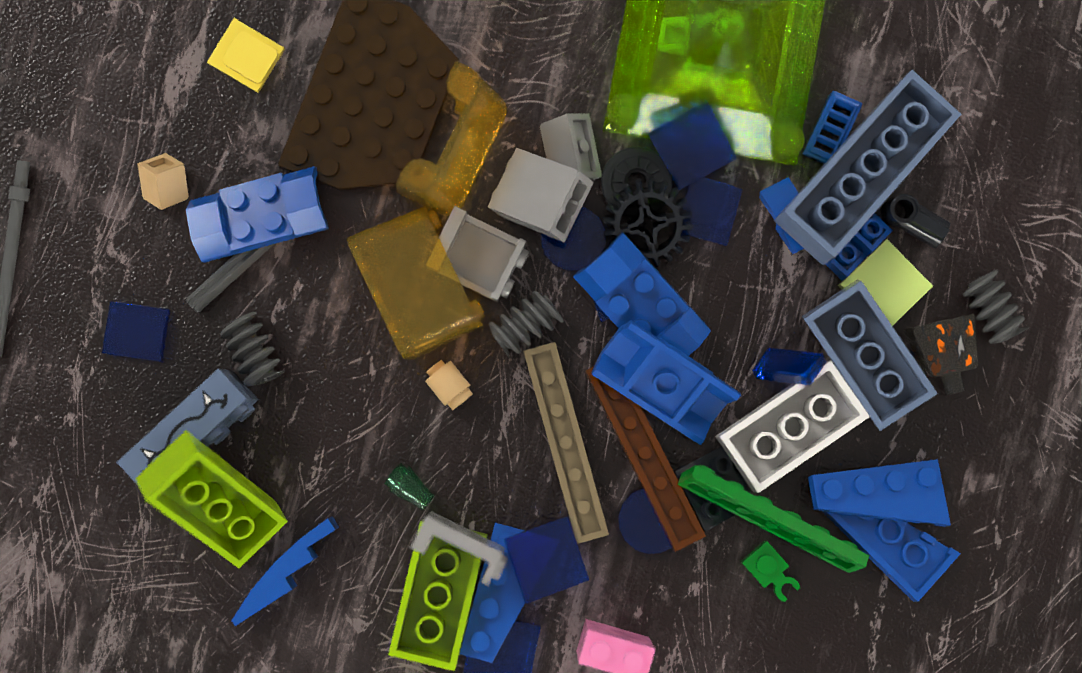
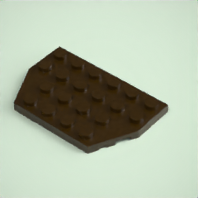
M342 0L278 166L290 172L315 166L318 172L316 181L338 190L413 183L459 66V59L410 6L394 0Z

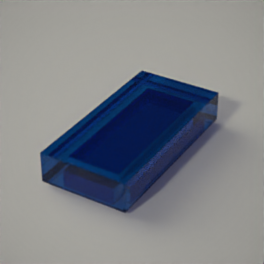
M768 348L752 372L756 379L811 386L827 361L822 353Z

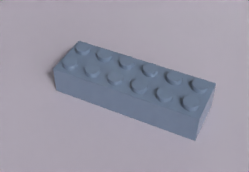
M913 70L909 71L773 221L822 265L826 264L838 255L960 117L961 113Z

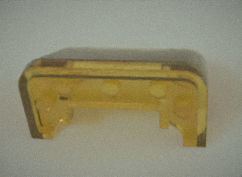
M458 61L455 62L448 76L446 89L455 99L454 112L459 114L460 117L437 165L423 159L412 160L405 166L396 184L398 194L446 216H450L454 206L460 209L463 207L507 114V105L503 98L476 71Z
M426 206L347 238L350 250L398 351L405 360H414L484 326L481 318L485 317V313L478 299L476 298L471 301L470 297L466 295L439 238L438 229L443 227L436 211L434 209L429 211Z

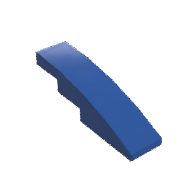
M333 516L327 518L300 538L272 564L249 592L231 620L234 626L297 586L291 574L319 557L312 545L339 528Z

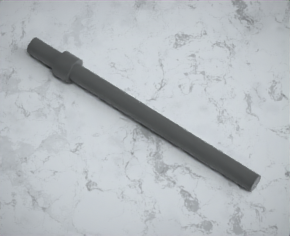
M17 160L14 184L9 187L8 199L11 200L0 273L1 358L4 349L25 202H29L30 189L27 188L31 163Z

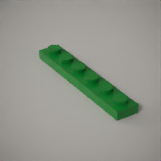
M695 465L682 472L678 485L847 573L866 568L869 555L858 550L856 544L839 540L831 536L827 529L804 522L797 513L781 510L774 506L770 499L763 496H755L745 491L741 484L734 481H726L716 476L715 472L706 466Z

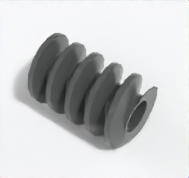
M998 269L967 284L969 287L962 294L964 298L975 297V300L969 305L970 309H982L976 316V320H988L982 331L995 332L989 340L990 344L1004 342L1030 328H1019L1020 324L1025 320L1024 315L1012 316L1019 306L1016 303L1006 304L1012 296L1011 292L999 293L1006 283L1004 280H992L998 274Z
M533 291V304L526 299H522L523 311L514 306L510 308L512 319L501 314L499 317L502 326L499 327L493 322L488 323L491 334L509 359L508 349L518 354L521 352L519 341L528 346L532 345L529 334L532 333L538 338L543 337L540 328L542 325L550 331L553 330L552 318L561 323L564 322L560 313L546 295L543 296L537 291Z
M250 312L230 322L220 333L222 339H231L226 344L228 351L238 350L232 356V360L235 363L243 362L237 370L239 374H249L243 381L245 386H257L267 383L285 372V370L274 371L273 369L280 362L279 358L268 359L267 357L274 351L273 346L264 348L262 346L269 338L268 335L257 336L256 334L263 326L262 323L251 324L250 322L257 315L256 312Z

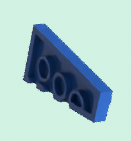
M938 459L817 474L808 477L813 509L816 511L865 515L879 519H896L943 527L951 525Z
M822 511L862 552L868 554L869 559L913 602H918L961 554L951 547H946L936 541V538L926 532H921L904 520L879 519L865 515H848Z
M495 523L491 541L505 547L502 555L507 557V562L499 579L496 580L491 577L488 585L481 582L489 565L487 561L484 562L459 654L490 663L493 662L559 540Z

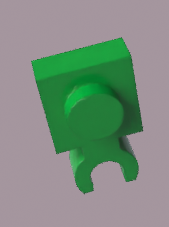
M766 540L741 561L763 588L772 583L774 594L783 602L787 600L781 591L784 584L790 583L797 591L800 589L797 580L782 573L789 565Z

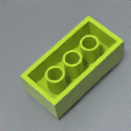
M187 430L135 478L147 502L238 568L249 560L288 522L277 502Z
M422 519V520L420 521L418 531H419V529H420V527H421V525H422L424 519ZM473 531V532H475V533H477V534H479V535H481V536L487 538V535H488V534L481 533V532H477V531ZM434 536L424 554L413 549L389 656L455 671L482 561L481 558Z

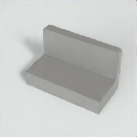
M567 113L540 125L546 159L577 169L591 181L602 177L589 114Z

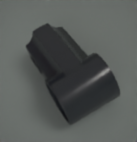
M900 194L887 200L881 209V216L886 224L901 228L932 248H937L950 230V222L920 205L917 199L909 194ZM897 202L901 203L906 209V215L903 219L899 218L894 211Z

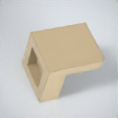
M167 153L137 163L142 196L146 201L162 210L188 199L184 163Z

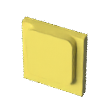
M234 18L207 63L259 93L285 48Z

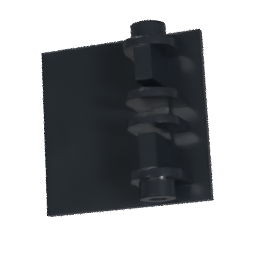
M722 446L674 470L679 481L682 472L695 465L706 466L712 469L716 476L726 481L737 482L744 487L745 491L749 492L740 472ZM682 487L704 532L735 515Z

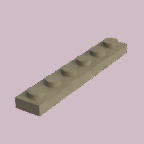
M553 342L524 350L576 543L579 544L609 535L556 343Z

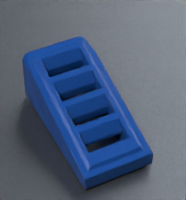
M832 91L828 95L802 154L825 164L847 139L863 104L839 92ZM833 105L849 112L848 116L832 109ZM830 117L843 123V128L826 122L827 118ZM821 130L838 136L837 141L821 135ZM816 141L832 148L831 154L814 147Z

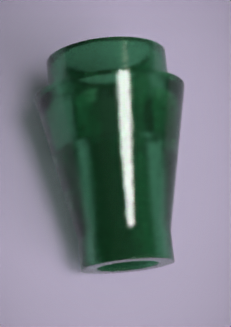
M402 463L390 473L384 482L389 487L388 492L417 506L420 510L425 509L434 498V494L428 490L410 466L405 467Z

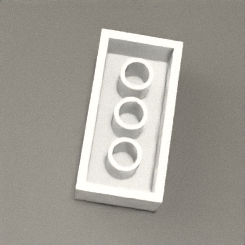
M827 361L814 368L715 437L751 490L759 493L870 416L833 362Z

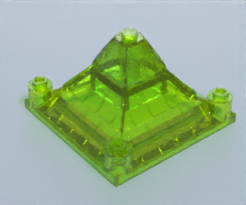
M627 0L603 131L795 166L798 162L799 152L805 143L802 131L825 0Z

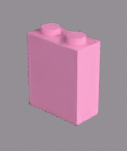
M585 619L576 652L578 663L610 673H649L655 647L647 636Z

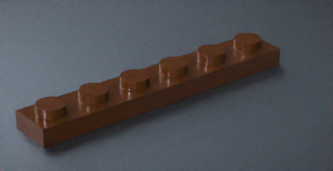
M594 367L587 369L585 373L674 552L706 537L682 487L678 485L679 481L641 406L593 376L592 370Z

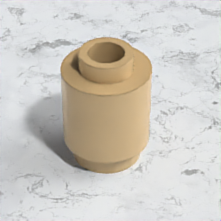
M440 360L426 372L430 376L425 381L443 405L446 406L448 404L452 410L456 409L473 395L469 389L471 385L452 361L445 364Z

